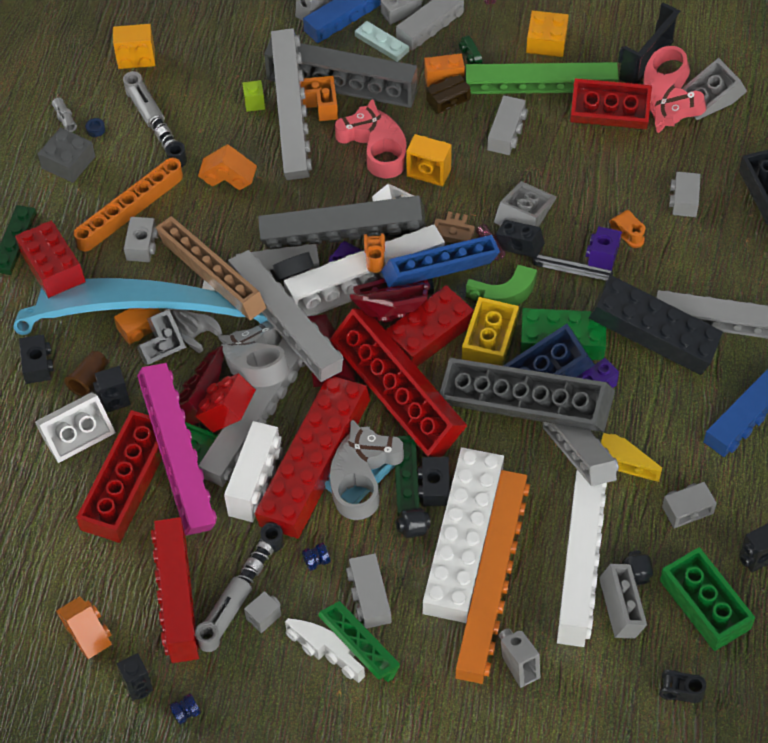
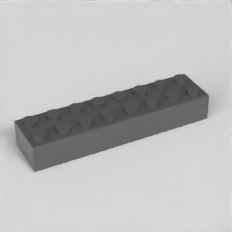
M271 38L264 57L267 80L275 81ZM300 43L301 46L297 47L298 52H301L302 64H299V69L303 70L304 78L334 76L337 94L368 100L373 99L378 102L412 108L417 94V65Z
M420 196L258 216L260 240L271 250L279 249L286 245H290V247L302 246V243L318 245L326 240L340 242L342 238L358 240L364 234L369 236H380L381 233L398 235L401 234V231L406 230L412 233L426 227L424 205Z
M455 358L449 359L440 394L450 406L599 432L605 431L615 390L607 382Z

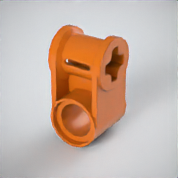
M625 210L610 220L611 228L622 231L621 238L630 247L639 248L644 244L645 225L631 211Z
M381 233L380 236H367V234H364L366 267L373 273L381 272L385 266L384 233Z

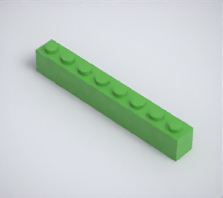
M617 62L466 64L465 82L470 86L471 94L573 93L575 78L618 82L619 80Z

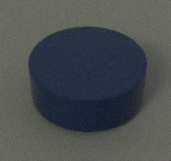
M99 118L90 119L85 125L87 134L91 137H99L105 132V124Z

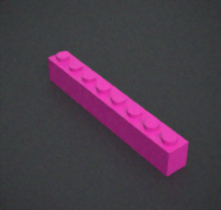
M167 363L142 367L137 377L179 516L182 519L185 535L210 531L216 524L217 516L215 510L211 509L210 493L208 489H205L203 483L204 474L202 469L198 467L197 451L193 449L191 444V432L186 428L185 412L179 405V393L173 386L172 371L168 369Z

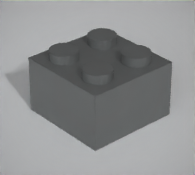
M60 127L38 152V157L42 169L74 183L95 158V153L91 141Z

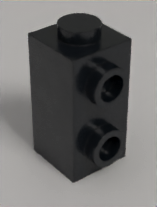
M138 653L116 663L123 684L132 701L143 699L150 692L154 691L148 671Z

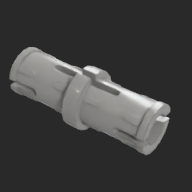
M55 98L52 101V106L57 112L58 120L62 122L65 130L69 132L75 131L77 125L72 118L71 110L66 107L63 99Z

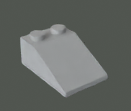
M717 58L682 88L687 93L700 91L704 94L706 111L700 116H693L696 120L733 104L747 92L741 80L720 58Z
M521 181L500 202L494 223L501 226L504 220L539 227L556 200V196Z

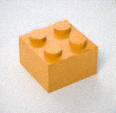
M532 10L526 53L563 57L569 14Z
M151 24L113 27V46L118 69L155 66V46Z
M414 134L406 151L407 176L444 186L451 171L452 144Z

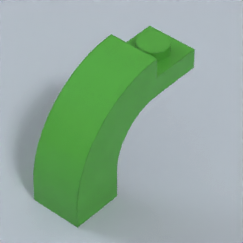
M517 265L513 277L508 282L500 285H490L468 279L466 297L474 301H478V298L482 297L517 306L524 302L532 293L536 284L537 270Z

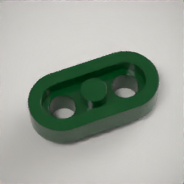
M469 35L461 37L459 49L466 55L467 63L482 64L481 54Z

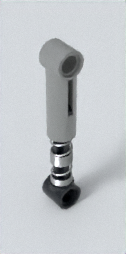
M136 71L126 73L123 76L126 95L131 97L147 126L155 131L156 137L162 143V147H164L167 159L177 158L181 162L182 168L187 163L184 144L173 139L174 135H172L171 130L166 123H163L165 117L144 85L141 74Z
M267 523L262 527L256 551L251 553V557L247 559L244 568L241 569V574L232 578L205 621L196 627L195 636L197 644L202 651L212 652L219 647L220 638L252 590L250 583H254V577L259 575L264 567L263 563L266 559H269L268 556L283 548V531L277 523ZM270 536H276L275 539H268ZM205 635H213L209 639H203Z

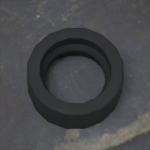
M309 252L293 256L273 265L278 280L289 278L314 267Z

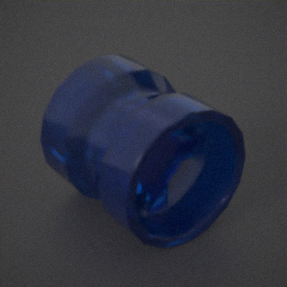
M323 542L317 544L313 549L307 548L302 550V555L309 571L316 569L318 565L331 563L329 553Z
M191 693L184 696L183 700L169 704L179 725L185 723L187 718L191 716L196 717L201 714Z

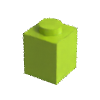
M261 80L243 82L246 112L265 110Z

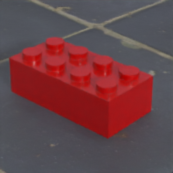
M575 78L570 122L647 129L652 85Z
M52 220L15 236L23 258L48 298L86 282L80 263Z
M446 285L428 298L414 312H409L385 331L418 367L468 329L474 309Z

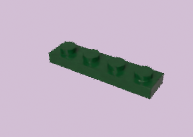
M16 205L0 243L1 274L12 275L21 253L15 236L30 230L37 214L35 208Z
M394 436L403 442L404 450L403 461L395 465L398 516L402 510L419 508L416 442L411 436Z

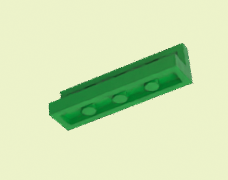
M340 601L319 612L318 616L378 680L384 678L389 682L394 679L400 663Z

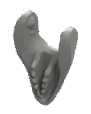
M169 309L183 341L198 353H201L203 348L202 344L194 340L197 335L206 331H210L216 336L222 335L218 322L208 315L193 313L183 309Z

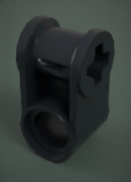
M665 670L662 672L664 680L663 687L659 691L660 697L667 700L699 703L703 700L706 690V681L703 677L675 670ZM690 687H698L700 691L694 692L690 690Z

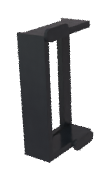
M663 2L660 7L655 33L642 49L637 52L627 46L621 47L618 57V63H621L619 80L625 83L638 84L644 78L646 65L653 53L662 47L671 46L674 42L677 15L681 12L680 10Z

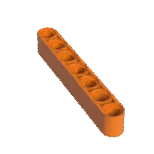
M177 158L165 160L74 230L77 248L84 252L92 250L126 224L130 217H135L183 179L181 162Z

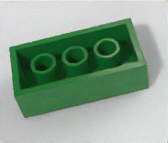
M523 308L520 354L565 324H568L592 360H602L605 357L606 327L588 319L591 311Z
M700 547L662 568L660 582L713 651L718 650L752 629L756 617Z

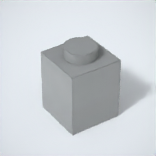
M264 591L244 608L246 619L262 633L281 617V604L275 596H269Z

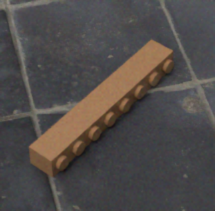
M172 216L155 227L163 244L249 320H252L267 309L260 292Z

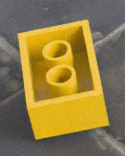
M479 297L462 345V360L504 366L518 322L519 306Z

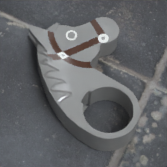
M269 321L263 322L249 330L235 331L230 335L218 336L219 340L223 343L221 346H223V353L233 375L239 373L252 386H272L288 376L289 366L284 350L276 346L281 342V336Z
M354 420L351 421L350 434L339 445L330 469L333 501L342 516L352 520H361L375 513L379 506V490L371 470L379 468L383 464L398 465L403 461V442L398 437L377 435L374 431L370 430V427L360 428ZM354 485L367 488L373 493L367 501L360 504H351L341 498L346 488L350 489Z

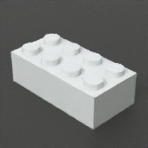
M255 421L252 422L224 494L228 516L250 522L254 521L255 511L269 486V479L275 475L276 460H280L283 448L280 447L281 436H279L278 427Z

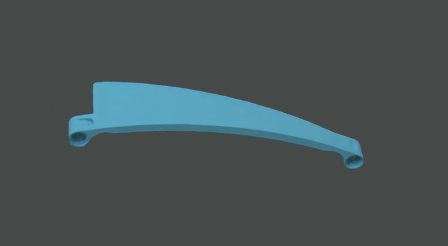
M94 278L85 279V283L50 298L47 297L41 287L36 305L21 309L17 313L13 328L18 334L27 335L31 332L34 323L41 318H56L84 312L129 308L183 309L236 317L246 316L215 291L151 280ZM262 313L253 318L260 324L268 321Z

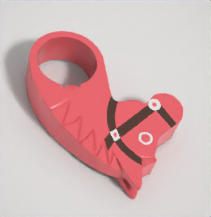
M665 46L655 51L649 59L644 72V85H652L650 113L655 119L657 133L661 132L665 126H675L683 118L700 116L706 111V102L702 92L692 91L687 93L681 89L690 74V67L686 53L676 46ZM676 60L683 63L673 73L665 75L657 73L658 67L666 61Z
M373 99L370 100L368 106L359 107V110L354 115L340 118L336 121L335 138L338 142L349 143L356 141L368 143L367 169L371 174L386 179L396 177L403 172L406 164V138L401 128L390 116L377 110ZM383 152H391L398 159L391 162H381L374 157Z

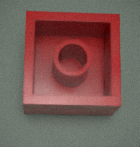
M239 373L231 377L227 376L222 381L212 383L207 388V394L198 406L199 410L196 417L212 432L241 421L256 389Z

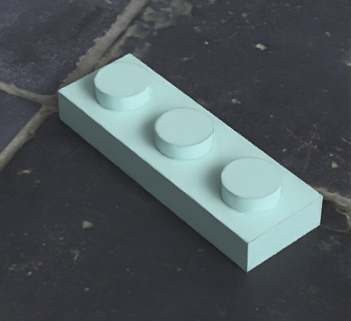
M365 21L355 30V37L396 62L409 52L408 45L368 21Z

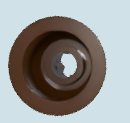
M92 351L87 355L80 365L65 378L64 381L68 389L81 397L91 393L94 387L93 382L97 381L95 373L105 370L108 364L105 355L99 351Z

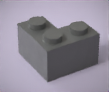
M169 309L147 318L155 338L136 346L144 365L153 363L186 348Z

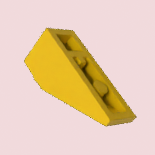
M603 433L601 444L604 448L608 449L613 458H616L619 472L659 482L662 467L625 438L619 437L616 434Z

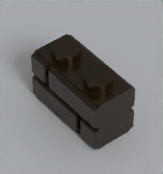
M459 74L455 77H448L439 84L430 85L426 89V99L436 114H439L471 100V89Z

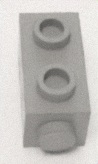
M381 0V14L391 25L411 16L422 8L423 0Z

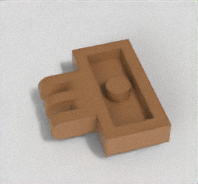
M448 211L446 220L436 218L434 225L445 242L459 243L472 240L475 226L467 225L468 215L464 214L462 220H460V213H456L453 219V212Z

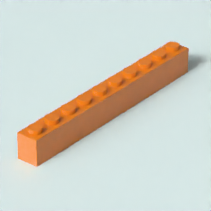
M501 470L456 666V679L483 684L484 676L489 677L491 663L488 662L489 655H494L496 642L492 641L493 635H498L500 621H497L498 614H503L505 601L501 600L502 594H507L509 581L506 580V576L512 573L514 561H511L510 558L511 554H516L518 541H514L515 535H520L522 522H519L520 515L524 516L526 503L523 502L524 496L528 497L530 491V484H527V475Z

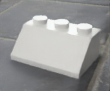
M92 392L35 421L45 443L58 463L116 433L98 396Z

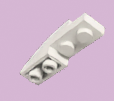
M288 618L285 621L287 636L294 642L297 640L309 656L314 655L319 660L325 655L330 663L333 665L337 664L342 668L341 670L347 678H353L358 683L365 677L364 667L353 658L355 654L334 632L303 620Z

